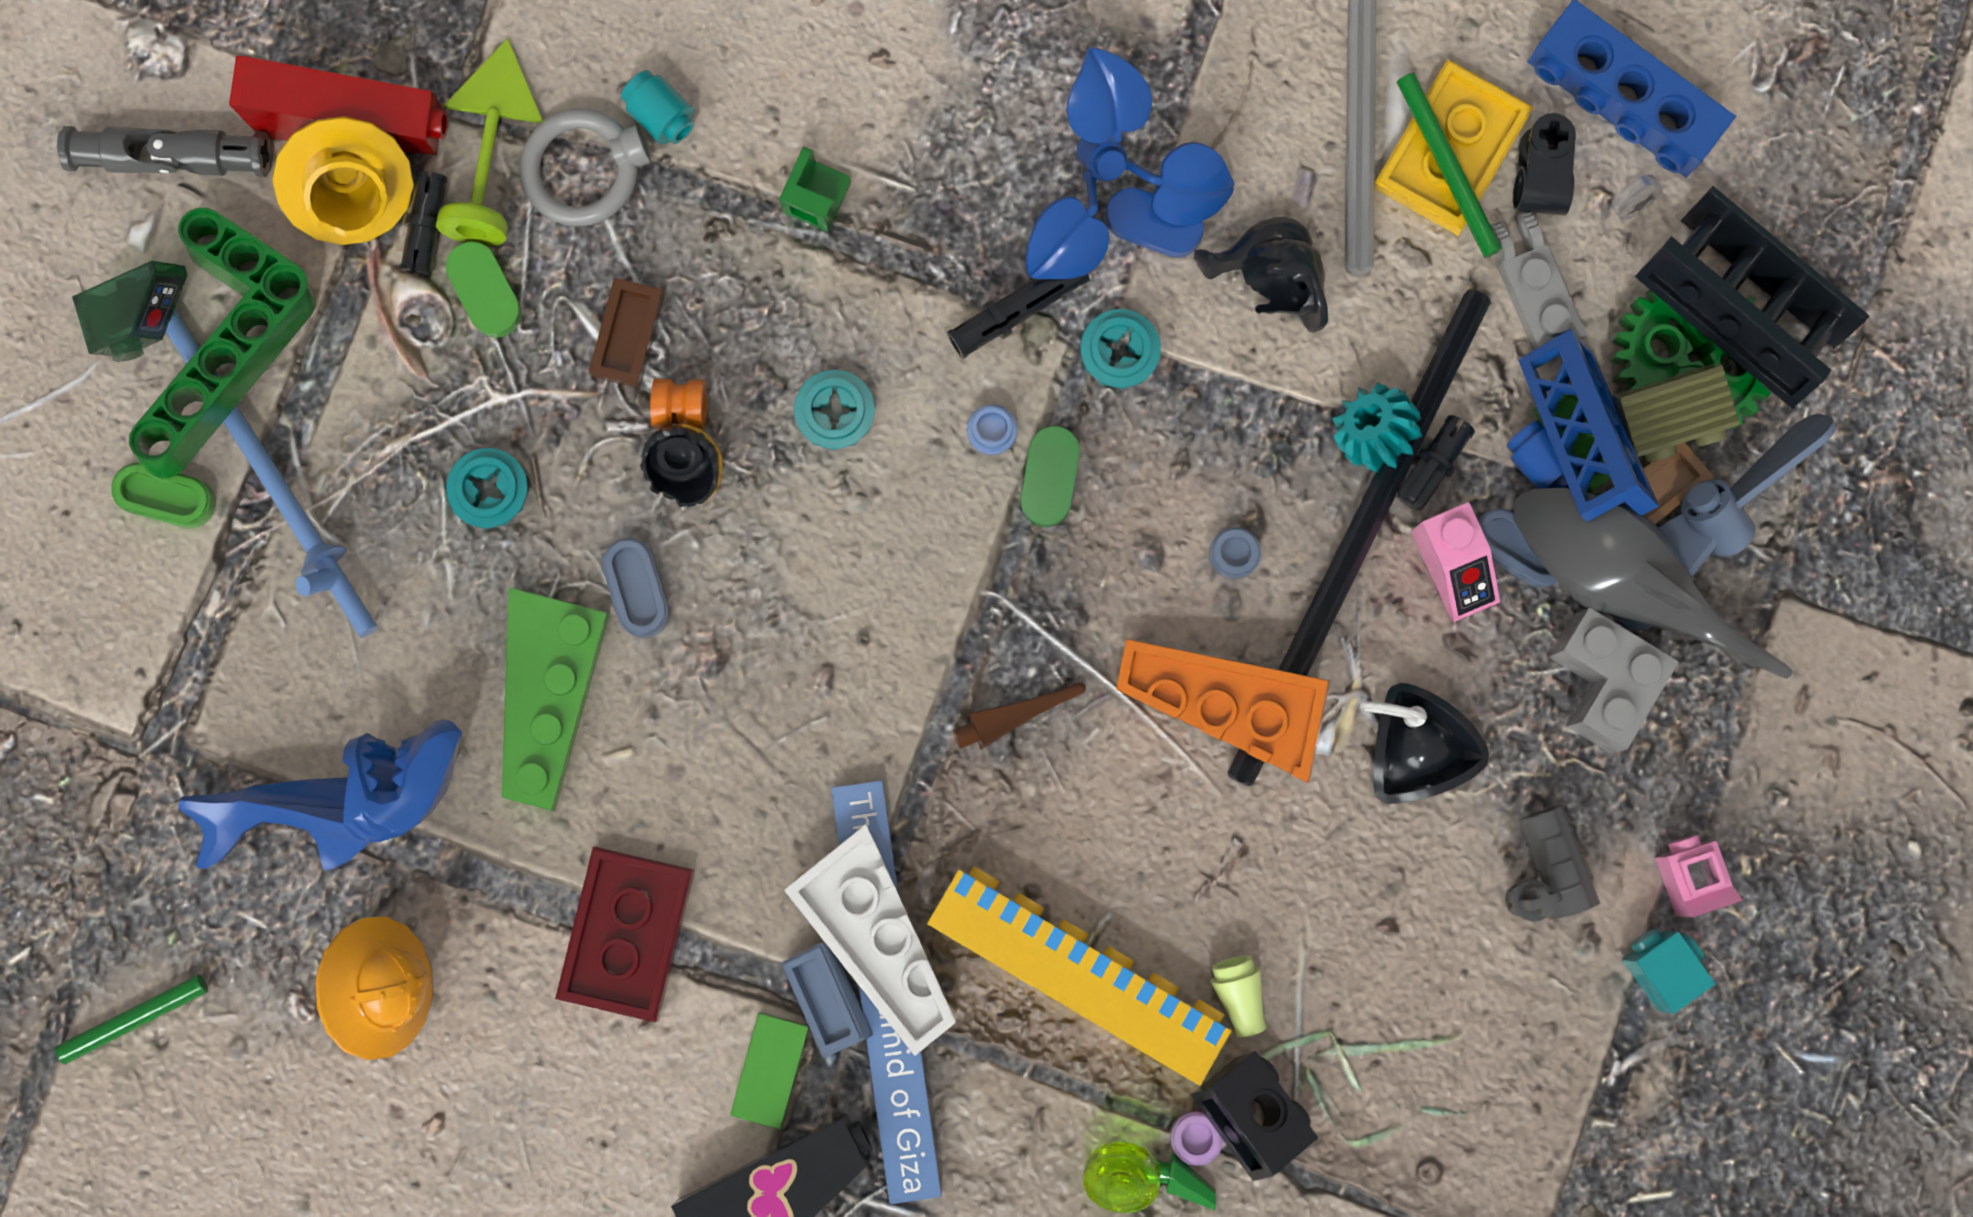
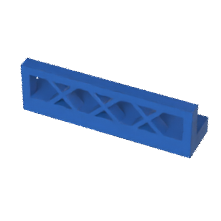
M1569 329L1518 359L1580 516L1589 522L1623 502H1626L1640 516L1659 507L1594 352L1572 329ZM1560 355L1563 363L1555 380L1540 379L1537 368ZM1563 394L1576 396L1579 400L1570 420L1555 416V411ZM1579 432L1593 435L1595 439L1586 459L1573 457L1570 453ZM1595 472L1610 475L1614 488L1589 500L1586 491Z

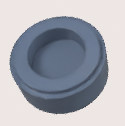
M1231 527L1221 531L1214 538L1209 548V561L1212 568L1220 576L1232 580L1242 579L1251 574L1261 558V547L1257 538L1250 531L1240 527Z

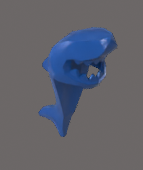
M445 719L435 721L419 735L402 740L401 747L397 749V755L394 747L387 745L384 740L377 739L371 734L366 733L350 739L344 748L342 762L349 766L348 777L296 780L251 786L234 792L182 796L178 804L179 810L193 819L200 826L203 833L196 866L198 869H206L222 861L246 832L265 822L290 825L307 830L317 843L324 870H332L350 861L371 842H382L409 832L434 811L446 794L454 770L462 731L452 721Z

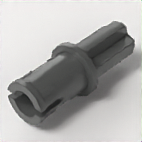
M1527 880L1521 884H1516L1507 891L1505 896V903H1512V906L1507 908L1509 912L1531 922L1541 921L1554 915V904L1561 902L1557 891H1551L1549 886L1538 880Z

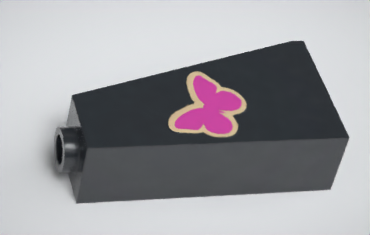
M845 1113L677 1199L671 1208L676 1217H814L867 1167L869 1159L866 1152L872 1150V1145L860 1121L858 1120L851 1124Z

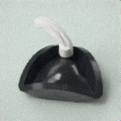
M1398 683L1390 687L1384 703L1374 701L1360 703V708L1365 709L1364 711L1381 713L1374 755L1373 787L1375 797L1385 804L1412 802L1447 792L1475 777L1488 764V748L1478 730L1459 710L1430 691L1408 683Z

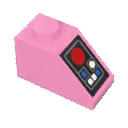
M1469 502L1427 519L1411 530V534L1452 623L1500 603L1491 549Z

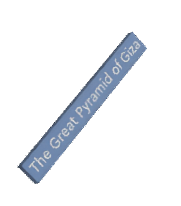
M883 781L831 788L839 845L867 824L899 894ZM859 986L862 1012L873 1035L866 1040L889 1204L942 1197L922 1052L920 1051L916 1056L913 1055Z

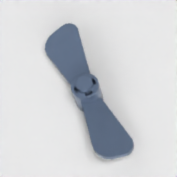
M1813 414L1797 422L1731 488L1721 480L1712 479L1696 484L1686 493L1681 503L1682 513L1657 529L1667 539L1691 579L1711 553L1721 557L1731 556L1739 553L1751 543L1755 535V524L1743 506L1825 444L1837 428L1832 417L1823 414ZM1611 615L1620 625L1627 629L1640 631L1653 627Z

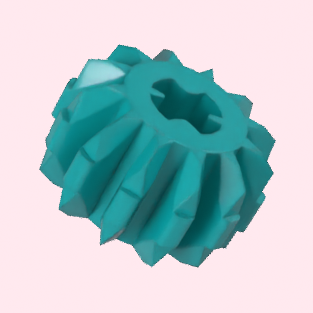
M1377 382L1370 393L1366 389L1358 387V398L1353 402L1342 400L1343 409L1346 413L1332 418L1335 428L1338 430L1333 438L1336 445L1342 452H1345V457L1353 465L1358 467L1365 465L1368 470H1373L1377 473L1384 462L1388 466L1397 468V456L1401 453L1413 455L1409 441L1422 437L1421 429L1416 424L1421 417L1417 407L1412 402H1409V397L1402 390H1398L1396 387L1389 390L1386 385Z

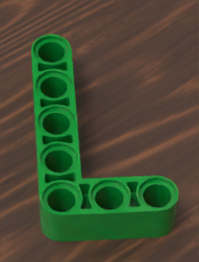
M196 208L183 215L179 222L178 233L192 261L197 266L243 297L135 424L129 434L131 451L150 475L158 478H170L184 470L311 317L316 308L314 292L305 272L297 264L220 213L209 208ZM205 235H217L209 243L197 244L199 239ZM258 261L253 269L238 271L244 262ZM287 288H299L298 293L293 297L287 299L278 297ZM255 326H268L266 331L259 336H246L248 331ZM226 363L236 364L229 374L224 376L214 375L216 369ZM203 402L201 409L195 414L181 415L184 407L188 404ZM170 441L167 450L162 454L148 455L149 450L155 443Z

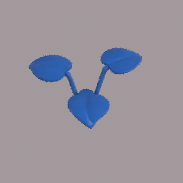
M1097 47L1087 48L1082 67L1070 89L1066 108L1070 127L1075 134L1081 137L1077 145V157L1080 163L1087 169L1082 178L1087 186L1088 206L1085 208L1073 196H1064L1053 201L1042 211L1032 229L1026 250V271L1034 279L1077 278L1094 270L1103 260L1108 249L1109 232L1107 226L1100 219L1093 217L1098 211L1097 180L1111 181L1118 178L1124 170H1129L1147 182L1158 185L1151 199L1152 210L1162 220L1170 224L1182 226L1196 224L1212 217L1227 203L1234 191L1235 183L1223 158L1213 148L1202 143H1183L1172 149L1163 159L1161 176L1149 172L1134 163L1130 158H1127L1124 148L1119 144L1123 138L1122 132L1135 131L1145 125L1152 109L1151 91L1144 77L1129 62L1112 52Z

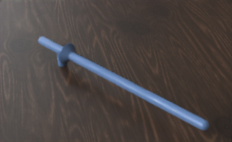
M142 271L136 276L135 283L147 301L156 277L149 271ZM173 305L164 330L187 364L199 350L200 346ZM236 406L223 423L307 553L301 570V575L303 576H299L296 579L298 593L302 596H308L330 590L359 637L364 638L377 630L378 626L337 563L344 556L347 548L324 543L244 415Z

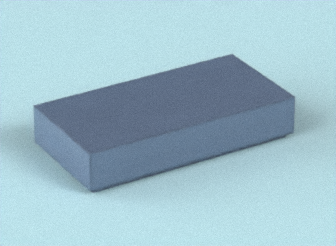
M825 942L781 962L823 1058L873 1036L839 959Z

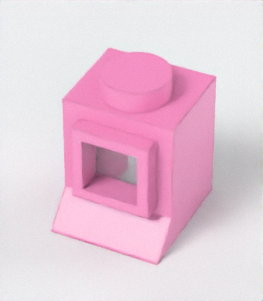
M1698 834L1668 843L1670 853L1655 857L1676 916L1696 917L1743 901L1732 885L1717 841L1701 842Z

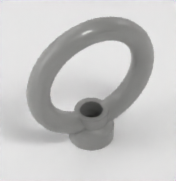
M583 108L569 109L548 117L531 133L521 156V181L528 199L545 217L567 226H588L602 222L619 211L633 191L638 167L651 163V156L638 125L624 129L617 121L604 113ZM572 129H589L604 136L609 141L612 154L618 165L616 179L608 193L600 200L586 206L575 207L560 203L547 192L541 180L540 165L545 149L558 135Z

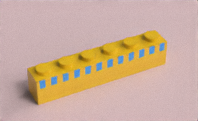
M973 866L968 875L958 870L927 924L1201 1086L1231 1033L1230 1029L1220 1024L1225 1014L1197 999L1193 1008L1175 998L1179 987L1152 972L1148 981L1131 972L1130 969L1135 961L1110 946L1106 947L1103 954L1099 953L1085 944L1089 937L1088 933L1062 919L1058 928L1040 918L1045 908L1024 895L1017 893L1014 900L1011 901L995 891L1000 881Z

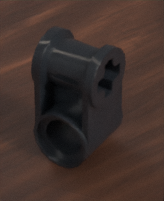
M1551 113L1540 117L1532 128L1527 130L1521 137L1518 146L1517 174L1513 188V208L1515 211L1562 216L1567 215L1574 194L1573 165L1576 131L1572 122L1564 115ZM1541 135H1545V136H1546V140H1545V139H1540L1539 137H1540ZM1548 144L1554 145V148L1552 150L1548 149Z

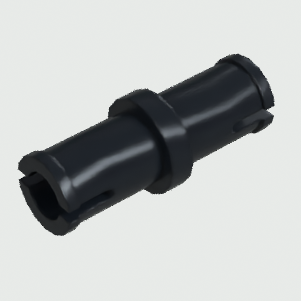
M418 170L415 172L416 179L410 214H404L403 226L407 227L399 270L413 275L417 271L420 276L429 277L432 276L431 268L437 234H441L436 228L439 210L442 208L448 177L432 172L431 178L428 176V171Z

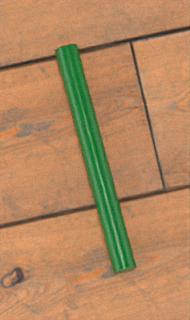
M1409 73L1401 77L1396 83L1484 259L1497 254L1502 250V247L1415 73Z

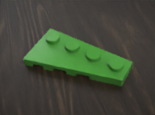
M509 588L502 798L555 811L610 617L608 613Z

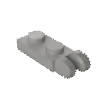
M1526 211L1518 214L1516 217L1519 233L1522 235V240L1528 251L1518 256H1515L1514 244L1506 226L1501 221L1492 224L1491 227L1502 247V250L1496 254L1500 263L1497 268L1533 351L1569 329H1572L1581 339L1587 336L1548 244L1544 245L1543 233L1537 224L1535 215L1532 212Z

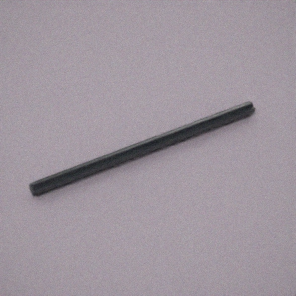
M1469 289L1463 295L1411 400L1420 413L1421 419L1416 424L1421 429L1422 437L1409 441L1413 455L1401 453L1397 456V468L1388 466L1384 462L1378 472L1375 473L1278 670L1308 675L1491 304V299L1486 294L1475 289ZM1239 749L1228 770V776L1239 784L1251 786L1255 783L1264 762Z

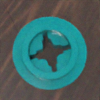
M1114 309L1098 315L1089 323L1082 336L1080 353L1086 372L1098 380L1101 386L1108 385L1123 390L1127 387L1142 384L1153 373L1159 362L1161 344L1155 327L1143 315L1132 310ZM1127 332L1131 333L1128 350L1134 354V357L1130 359L1123 356L1119 363H1115L1114 367L1110 366L1112 350L1106 346V343L1118 344L1121 338H1125Z
M827 370L809 378L800 388L794 404L795 420L800 432L814 446H820L833 451L848 446H855L865 434L870 432L875 414L873 396L867 385L856 375L842 370ZM833 391H837L842 407L856 410V412H849V414L840 416L837 430H833L828 415L813 412V410H821V408L830 406L831 399H833Z
M482 448L467 453L455 463L447 479L446 493L450 507L461 520L469 525L487 530L500 525H508L512 518L522 512L529 488L525 470L513 456L499 449ZM474 477L479 481L482 479L485 482H490L493 477H498L496 487L505 498L502 501L499 498L494 499L488 496L484 502H480L479 499L482 492L476 488L477 485L471 479Z

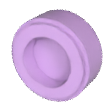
M1193 1110L1185 1112L1176 1118L1171 1126L1170 1144L1175 1154L1183 1162L1196 1166L1205 1165L1213 1161L1220 1153L1223 1139L1202 1111Z

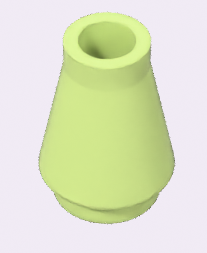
M1236 956L1214 964L1212 966L1214 977L1210 982L1234 1026L1236 1036L1248 1037L1266 1030L1263 1015L1261 968L1254 966L1252 956Z

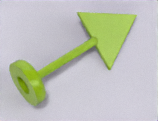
M508 38L443 105L445 109L487 115L471 201L448 203L439 210L436 228L439 232L461 243L478 242L486 247L498 246L504 243L507 237L508 223L505 218L494 209L483 205L499 117L539 124L543 122Z

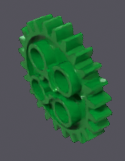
M1650 289L1646 292L1647 300L1638 297L1630 305L1634 314L1626 313L1619 319L1618 323L1627 331L1615 334L1611 342L1622 347L1623 350L1612 355L1609 358V362L1623 365L1624 370L1612 378L1613 383L1628 382L1629 390H1633L1706 365H1720V358L1723 356L1730 358L1737 367L1736 377L1726 373L1725 376L1740 425L1743 424L1741 415L1749 418L1759 411L1754 401L1761 402L1770 396L1771 392L1761 382ZM1753 297L1748 298V300L1753 304L1755 299ZM1670 319L1676 322V327L1669 324ZM1651 338L1663 341L1668 349V358H1661L1654 354L1650 346ZM1696 352L1701 360L1692 363L1688 359L1687 354ZM1740 425L1731 427L1730 429L1733 430Z

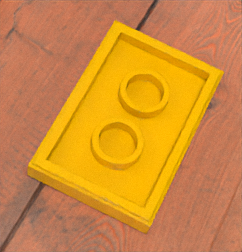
M1447 59L1426 97L1478 201H1480L1534 107ZM1413 117L1376 179L1375 190L1459 236L1466 225V221Z

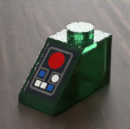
M152 260L72 296L88 353L112 356L113 361L124 362L143 356V348L162 341L188 276L185 266Z

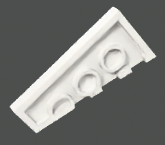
M865 824L784 891L913 1055L916 1056L954 1025L956 1019L867 824Z

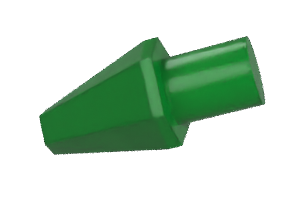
M1171 1154L1170 1162L1144 1159L1141 1180L1165 1183L1167 1194H1173L1215 1210L1216 1189L1176 1154Z

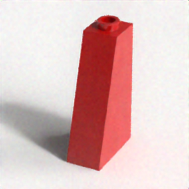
M236 55L229 105L255 132L264 131L270 139L287 141L294 132L316 120L342 116L373 123L394 137L402 150L408 153L437 155L439 139L444 140L446 138L448 114L432 91Z

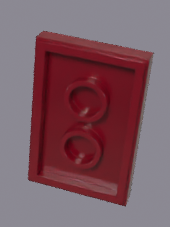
M593 846L555 999L655 1023L658 1022L695 869Z

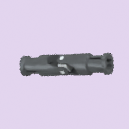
M63 126L62 130L59 131L57 139V152L60 164L65 171H77L79 167H104L110 173H174L177 170H187L198 175L224 176L228 171L254 172L258 177H267L272 165L270 138L264 131H256L253 136L226 135L222 130L196 129L176 133L167 129L106 127L103 129V132L78 131L74 126ZM146 144L147 150L151 154L152 162L139 161L141 150Z

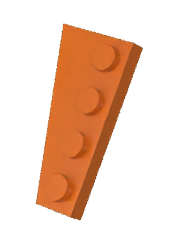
M1126 639L1116 690L1173 718H1178L1218 740H1223L1265 763H1270L1306 783L1310 782L1330 680Z

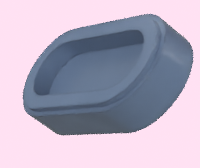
M1498 508L1486 512L1478 519V523L1490 546L1494 564L1533 587L1543 588L1558 582L1531 552L1513 519L1514 512Z
M619 539L607 548L602 562L619 623L628 633L635 637H654L665 629L670 619V607L654 555L643 542L637 539Z

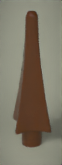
M1076 683L1032 699L970 713V716L967 717L969 724L952 730L956 743L962 749L978 742L979 748L982 750L1036 716L1083 694L1086 691V686L1083 683Z

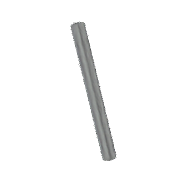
M1348 0L1345 270L1347 273L1354 275L1369 274L1374 267L1376 0Z

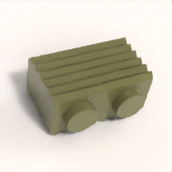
M1718 364L1706 365L1613 396L1638 457L1645 455L1647 462L1671 457L1677 454L1675 445L1693 439L1696 440L1697 446L1719 442L1728 438L1726 429L1740 425L1723 366Z

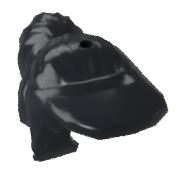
M1273 217L1260 221L1250 227L1232 247L1220 253H1212L1205 249L1194 250V259L1197 262V266L1207 279H1213L1222 273L1241 269L1246 284L1254 291L1259 292L1261 296L1270 300L1269 304H1259L1255 307L1257 314L1288 313L1299 315L1303 325L1312 333L1323 330L1328 323L1323 262L1318 250L1312 247L1313 242L1309 229L1297 220L1288 217Z

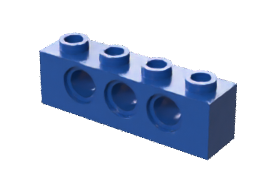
M1577 0L1571 1L1527 61V63L1534 67L1536 74L1543 81L1551 85H1559L1574 96L1576 103L1583 110L1590 114H1599L1615 126L1616 132L1623 139L1633 144L1639 143L1655 155L1656 161L1664 169L1672 173H1680L1686 178L1703 162L1737 117ZM1578 57L1590 58L1595 63L1597 70L1591 71L1582 67ZM1618 85L1630 87L1635 92L1637 100L1625 98L1620 93ZM1659 114L1670 116L1675 121L1677 130L1666 128L1661 123Z

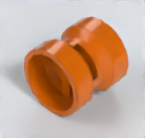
M670 378L653 379L650 399V415L653 428L661 429L678 423L693 425L701 430L705 429L708 411L706 380L690 379L686 384L675 385Z

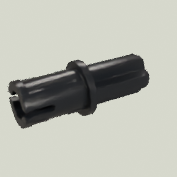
M1448 415L1429 447L1419 451L1417 454L1419 462L1398 492V499L1405 506L1419 511L1424 509L1444 477L1452 476L1455 471L1453 467L1454 462L1469 439L1475 434L1474 428L1464 420L1457 431L1458 427L1456 425L1460 418Z

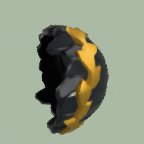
M676 424L658 429L647 438L641 455L640 468L644 472L645 480L651 482L650 490L653 493L659 494L662 492L665 498L675 499L679 507H692L696 504L705 503L718 491L722 476L723 459L719 447L703 430L689 424Z

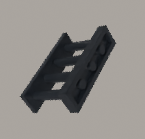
M1712 186L1680 220L1693 231L1686 241L1680 244L1671 236L1634 277L1793 409L1822 384L1832 371L1817 358L1824 345L1827 343L1835 349L1866 322L1870 315L1716 187ZM1708 245L1732 264L1722 277L1698 259ZM1747 277L1771 296L1761 310L1737 291ZM1786 310L1810 329L1801 343L1777 324Z

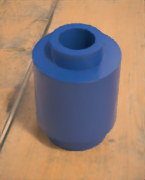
M1535 420L1527 425L1508 442L1506 447L1513 454L1511 460L1536 489L1569 488L1547 431L1539 420ZM1571 450V455L1573 457H1577L1576 454Z

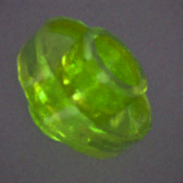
M1127 1142L1103 1144L1093 1150L1085 1161L1083 1187L1088 1198L1101 1208L1117 1213L1137 1212L1153 1204L1158 1196L1161 1168L1157 1159L1148 1150L1136 1144Z

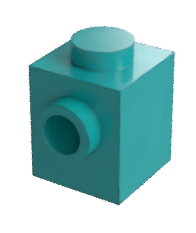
M1657 928L1651 929L1631 943L1630 946L1634 951L1622 959L1659 1012L1675 1014L1716 984L1701 964L1705 956L1700 947L1689 935L1683 934L1681 936L1678 931L1663 930L1659 932Z

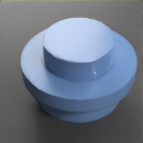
M985 405L978 408L969 418L967 436L971 445L978 452L985 455H999L1006 452L1014 444L1017 436V423L1014 416L1006 408L999 405Z

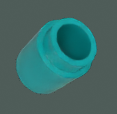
M644 70L635 75L624 87L621 99L626 103V111L660 145L669 142L677 144L690 134L694 127L692 119L695 109L661 75H653L649 70Z

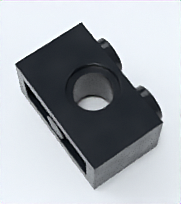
M1256 1051L1234 1058L1190 1094L1252 1181L1275 1176L1318 1139V1136L1310 1127L1311 1120L1306 1110L1298 1102L1289 1098L1279 1084V1075L1274 1066L1267 1059L1260 1057ZM1253 1101H1256L1263 1109L1264 1121L1262 1125L1258 1124L1253 1118L1251 1111Z

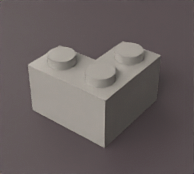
M1590 607L1573 614L1548 656L1591 683L1566 727L1608 753L1620 752L1629 748L1679 663L1676 659Z

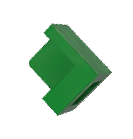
M803 146L779 198L783 214L829 233L851 185L850 177L816 162L814 151Z

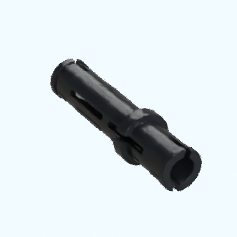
M1087 273L1084 276L1073 279H1032L995 303L993 300H990L983 304V311L954 329L948 330L946 332L947 337L957 354L964 360L969 354L995 338H1007L1012 334L1013 327L1042 309L1047 308L1081 285L1089 283V275Z

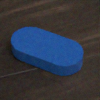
M1125 188L1111 197L1107 206L1106 222L1110 231L1118 238L1175 258L1188 256L1198 248L1204 231L1203 222L1182 226L1170 224L1162 220L1152 210L1151 199L1153 193L1138 188Z

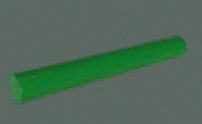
M197 974L55 1047L57 1058L62 1064L66 1065L208 993L206 981L200 974Z

